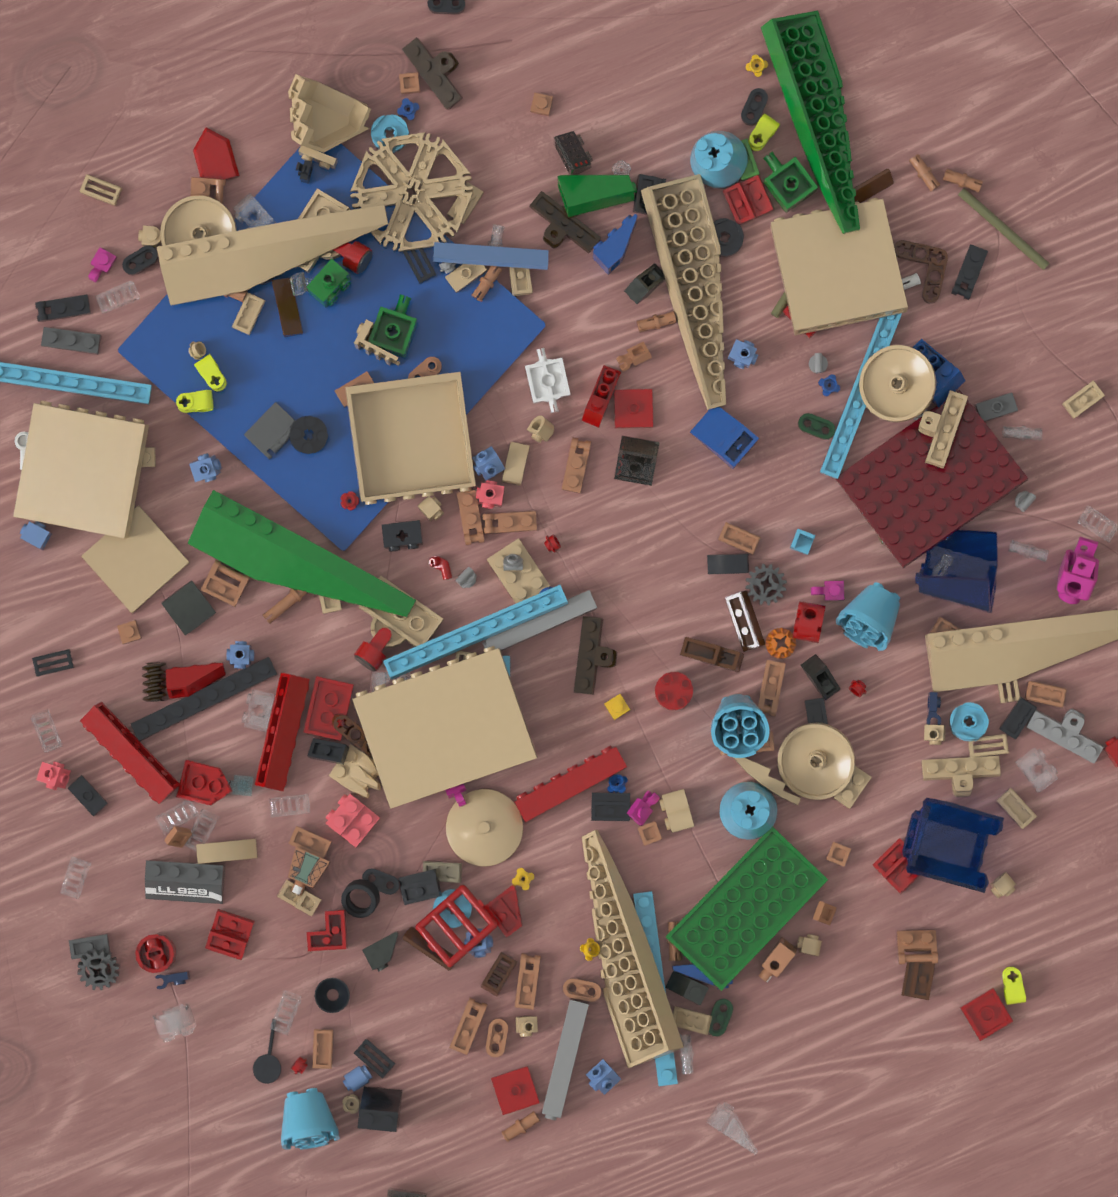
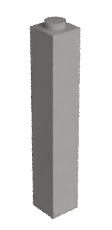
M590 590L568 599V604L485 639L486 641L482 642L484 648L495 646V649L500 648L503 651L597 609Z
M572 999L569 1001L542 1114H545L547 1119L556 1120L557 1117L561 1118L589 1006L588 1003Z

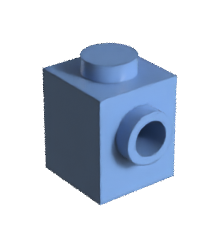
M29 521L28 524H24L22 527L20 538L44 550L52 533L46 531V526L38 521L32 523Z

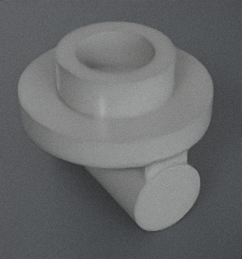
M815 353L810 358L809 368L812 372L820 374L827 369L828 361L822 353Z
M1028 491L1020 492L1015 498V506L1022 512H1025L1036 499V496Z
M510 554L504 558V571L523 570V559L520 556Z
M468 566L455 581L462 588H470L476 583L477 575Z

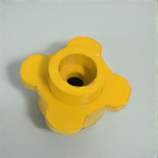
M756 54L751 57L750 63L746 64V70L753 72L756 77L762 76V71L768 67V62Z
M519 868L517 869L516 877L512 879V884L522 887L523 890H528L531 880L534 879V874Z
M588 938L587 942L580 946V951L584 953L587 961H592L593 957L598 956L600 953V946L597 942H594L593 938Z

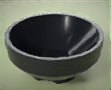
M327 978L318 984L314 997L316 1004L321 1010L327 1013H337L347 1006L350 992L348 986L342 980ZM331 989H335L339 993V997L335 1001H331L327 997V993Z

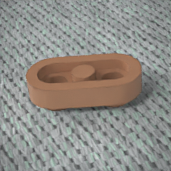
M436 357L426 358L409 374L408 379L414 378L417 375L420 377L438 375L442 370L440 360ZM434 363L436 366L434 369H429L428 365Z
M571 978L565 981L563 985L564 994L570 998L594 1002L601 996V988L595 982ZM571 984H574L576 986V990L574 992H571L569 990V986ZM590 988L595 989L594 995L588 994Z
M494 1019L489 1024L486 1052L491 1057H499L505 1051L508 1024L503 1019ZM497 1024H500L502 1026V1030L500 1032H497L495 1030V1026ZM498 1044L499 1050L494 1051L492 1045Z

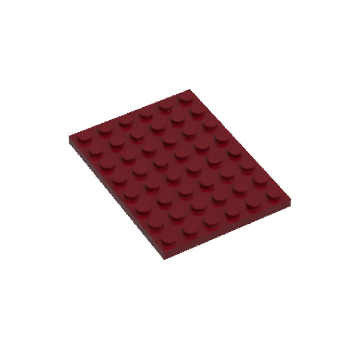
M968 400L966 401L944 468L925 463L934 437L925 435L918 430L922 419L920 417L842 472L838 479H836L902 568L908 566L1028 481L1026 474ZM946 401L940 407L936 406L931 409L930 412L942 415Z

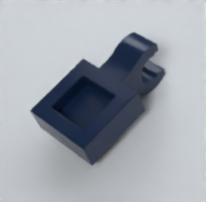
M938 692L928 693L927 725H930L931 718H936L937 725H941V717L936 713L937 708L941 706V697H937Z
M189 971L155 976V979L162 978L164 981L162 986H157V989L166 988L169 982H174V985L186 984V980L190 979Z

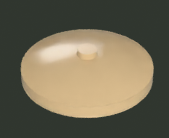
M190 196L176 202L168 210L162 221L160 238L162 246L234 232L237 231V227L230 211L219 201L207 196Z
M904 345L888 346L874 353L865 363L859 380L860 394L866 407L879 418L890 422L909 421L922 414L932 402L936 391L935 371L930 361L918 350Z
M808 723L797 727L784 739L778 753V768L783 781L796 794L814 800L827 799L840 793L851 780L855 769V754L848 738L837 728L824 723Z
M480 789L463 795L466 805L459 807L457 802H455L446 822V834L453 851L464 861L477 866H492L508 859L518 848L523 834V821L517 806L506 795L494 790Z

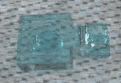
M234 775L233 781L227 780L231 789H233L232 795L252 796L253 777Z

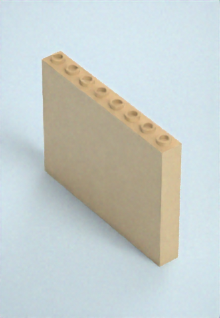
M495 646L483 649V654L477 655L474 652L465 655L466 660L459 662L457 658L448 661V666L443 668L437 665L429 668L430 672L422 674L419 671L411 674V679L404 681L402 677L393 680V685L386 687L385 684L374 687L375 691L368 693L367 690L356 693L357 697L353 698V702L390 809L537 758L500 648L495 649Z

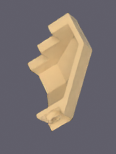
M295 74L288 94L289 98L292 99L290 122L294 123V130L291 132V136L298 144L324 153L369 129L365 126L371 111L367 104L318 81Z

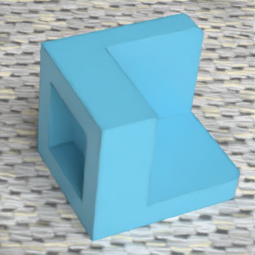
M797 529L790 549L808 555L816 535Z

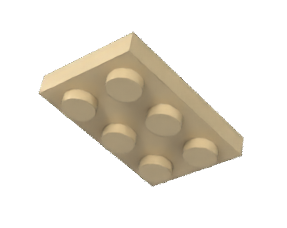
M519 538L487 559L515 603L535 596L542 589L550 587ZM510 554L520 556L523 559V570L504 571V558Z

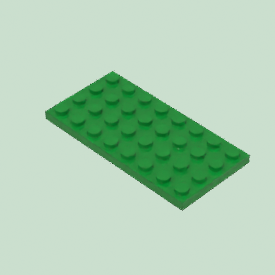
M772 826L665 938L722 991L828 879Z

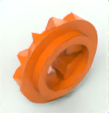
M785 628L772 630L765 642L769 654L779 659L789 657L796 648V639L792 638L793 633ZM786 636L784 643L788 649L781 646L776 650L778 643L774 638L781 640Z

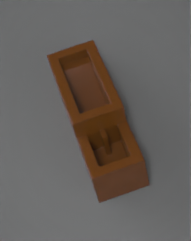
M685 637L680 653L681 656L735 672H740L744 654L739 651Z

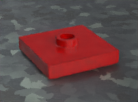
M652 389L614 390L615 428H653Z
M994 988L960 1007L979 1041L1013 1022Z
M528 1066L491 1078L503 1115L540 1103Z

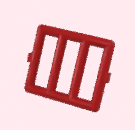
M461 885L417 923L415 928L426 940L432 952L435 951L448 967H452L497 928L498 924L484 908L483 902L480 899L477 900L465 885ZM462 894L488 923L480 932L454 903ZM447 907L474 937L466 945L439 915ZM434 920L459 949L451 958L426 930L425 927Z

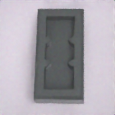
M1013 393L975 404L977 412L984 422L1018 411Z

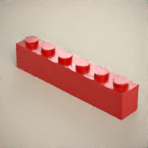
M280 674L256 776V786L284 792L288 771L292 763L293 749L296 746L297 732L300 728V719L305 708L304 702L309 690L310 679L292 674Z
M103 702L94 705L80 720L85 730L91 732L96 737L97 742L109 751L110 756L123 766L125 772L131 774L136 779V783L149 793L153 801L158 804L162 803L181 785Z
M610 745L601 750L602 755L598 757L592 755L584 760L585 764L579 767L575 764L568 768L567 774L561 776L559 773L550 778L552 782L546 785L542 782L533 787L535 791L527 794V792L516 796L517 801H515V804L524 821L527 822L627 768L617 747L612 748Z

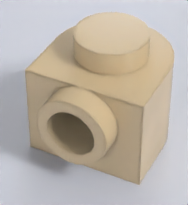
M143 225V230H139L138 240L142 241L143 247H158L161 245L160 230L154 226Z
M537 416L533 419L527 430L533 434L531 437L535 441L541 443L544 440L547 442L553 435L554 425L543 416Z
M428 496L418 505V508L430 522L433 519H439L444 514L440 508L442 504L435 496L433 498Z
M925 725L924 740L929 741V745H941V741H945V725Z
M1004 872L990 883L992 886L991 891L997 898L1004 895L1009 896L1015 891L1014 886L1016 883L1007 872Z
M810 934L807 935V938L799 936L797 948H800L799 952L819 956L822 941L818 940L819 936Z
M537 1016L516 1017V1033H520V1037L532 1036V1032H538Z

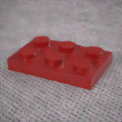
M316 676L304 733L341 741L343 735L333 727L332 719L336 714L347 716L354 684ZM345 718L343 720H337V727H339L340 725L345 727Z

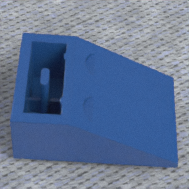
M636 214L632 217L631 215L627 216L622 221V226L618 230L614 228L607 235L608 238L605 242L601 240L593 247V259L608 275L623 262L637 224Z
M921 339L912 348L921 352L932 364L936 375V391L932 402L937 407H940L947 400L949 391L955 392L965 382V379L958 368Z
M720 407L709 409L690 431L693 436L732 469L738 465L759 440L747 427Z

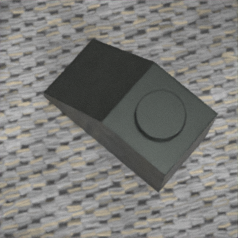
M654 263L639 274L624 292L631 300L639 304L665 280L663 271Z
M816 654L801 664L807 677L825 700L841 689L828 667Z
M397 931L362 950L372 970L377 968L379 972L388 967L387 963L392 959L399 934Z
M674 970L665 987L698 1005H701L709 989L707 986Z

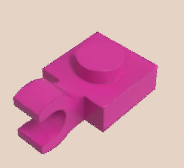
M99 247L90 263L94 268L88 275L89 279L96 283L102 271L108 274L117 257Z
M824 581V587H811V595H824V601H844V581Z
M464 784L445 790L449 799L455 797L459 807L466 805L462 792L466 791Z
M647 791L643 799H636L627 814L638 825L643 826L653 812L650 806L656 804L660 797L656 793L652 794L650 791Z

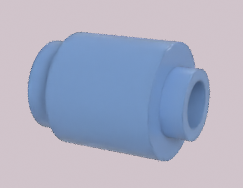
M363 1065L344 1075L345 1080L343 1083L348 1091L352 1089L355 1092L369 1083V1080L373 1077L367 1067Z

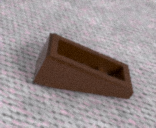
M501 952L482 982L481 988L497 997L518 961ZM502 960L511 966L508 968L499 962ZM498 967L506 972V974L504 975L503 973L497 971L496 968ZM492 974L501 978L502 981L500 982L499 980L492 977ZM488 981H491L498 987L495 988L491 986L490 984H488Z

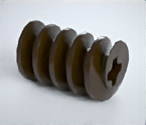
M146 663L147 665L143 666L142 670L147 671V673L143 674L142 677L148 680L144 681L142 685L148 688L142 690V692L148 694V696L143 697V701H165L162 700V697L167 696V693L161 690L167 687L161 684V682L166 681V678L162 677L161 674L166 673V670L161 669V667L166 665V663Z

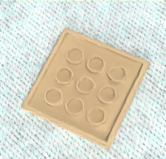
M139 505L133 512L129 538L104 535L81 556L132 614L190 563Z

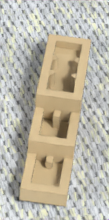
M734 758L762 786L795 805L799 804L800 797L783 791L786 783L768 776L770 768L746 758Z

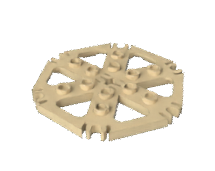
M425 132L381 139L386 145L384 147L380 141H377L380 149L374 151L370 147L369 150L373 156L369 155L366 151L350 191L352 193L350 195L351 198L359 199L358 203L352 204V208L355 209L379 205H396L387 229L385 231L376 229L371 232L380 245L385 238L383 243L385 248L389 242H393V251L397 250L398 244H400L398 252L434 247V242H439L438 238L443 243H447L444 235L448 233L454 237V232L450 230L451 228L458 233L473 192L465 193V191L473 190V186H465L466 181L472 180L471 176H465L470 175V172L444 140H442L440 146H438L440 137H437L435 142H430L431 134L429 133L426 135V140H423ZM415 143L419 149L408 172L392 153V150L398 145ZM440 154L445 155L457 170L455 176L428 179L436 157ZM375 164L379 166L393 185L365 189L363 181L369 167ZM415 184V192L417 194L412 195L409 199L407 190H411ZM458 196L461 199V204L452 221H447L431 201L432 199ZM414 212L431 231L430 239L408 242L405 239Z

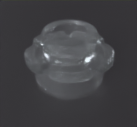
M620 160L613 165L612 171L614 175H630L631 167L625 161Z

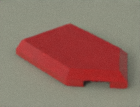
M206 127L193 149L200 177L225 180L239 177L230 140Z
M185 760L180 780L181 785L178 788L176 797L211 806L232 792L221 768Z

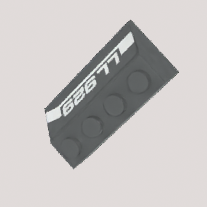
M146 860L145 899L223 904L225 865Z

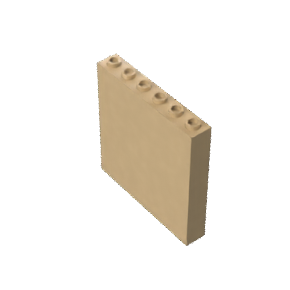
M872 198L865 203L855 202V205L858 207L860 230L845 234L840 230L831 210H815L811 214L804 215L800 213L793 215L792 218L785 219L781 217L771 222V232L794 335L907 312L908 305L883 199Z
M460 372L345 387L361 502L365 501V505L376 504L378 499H384V502L396 501L395 497L403 496V500L415 498L414 494H422V497L434 496L433 492L441 491V494L453 493L452 489L460 488V492L470 491L472 490L471 487L476 486Z
M41 400L40 404L34 403L13 517L120 538H129L149 425L144 424V420L133 418L131 422L126 421L125 416L114 415V418L107 417V413L96 411L95 414H90L88 409L77 408V411L70 410L68 405L59 404L58 407L51 406L52 402Z

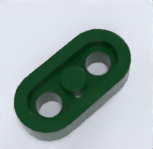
M810 413L803 414L799 418L798 427L804 433L823 440H828L835 434V425L829 420ZM809 420L811 426L806 427L804 421ZM827 427L829 433L824 434L822 428Z
M719 999L714 1004L710 1015L713 1017L709 1033L713 1036H721L726 1031L733 1013V1005L729 1000ZM721 1005L727 1006V1010L725 1012L720 1011ZM714 1023L720 1024V1028L718 1030L713 1029Z

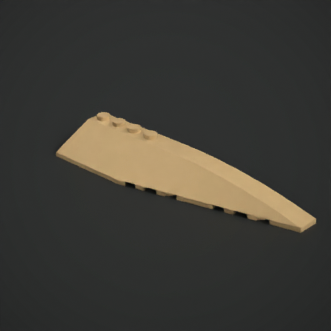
M700 174L647 187L641 190L679 329L708 410L726 405L725 363L723 362L724 342H722V283H720L721 264L719 259L721 251Z
M385 205L307 217L157 247L158 257L170 305L247 291L330 250H334L347 242H351L364 234L387 225Z
M1118 610L927 634L925 639L933 692L1009 683L1118 640Z
M594 830L582 836L585 862L588 863L589 867L587 878L591 881L592 891H589L590 899H593L594 903L592 914L596 941L600 945L598 957L602 960L603 970L600 971L601 978H604L605 981L603 992L627 1066L632 1068L684 1048L633 902L598 830Z

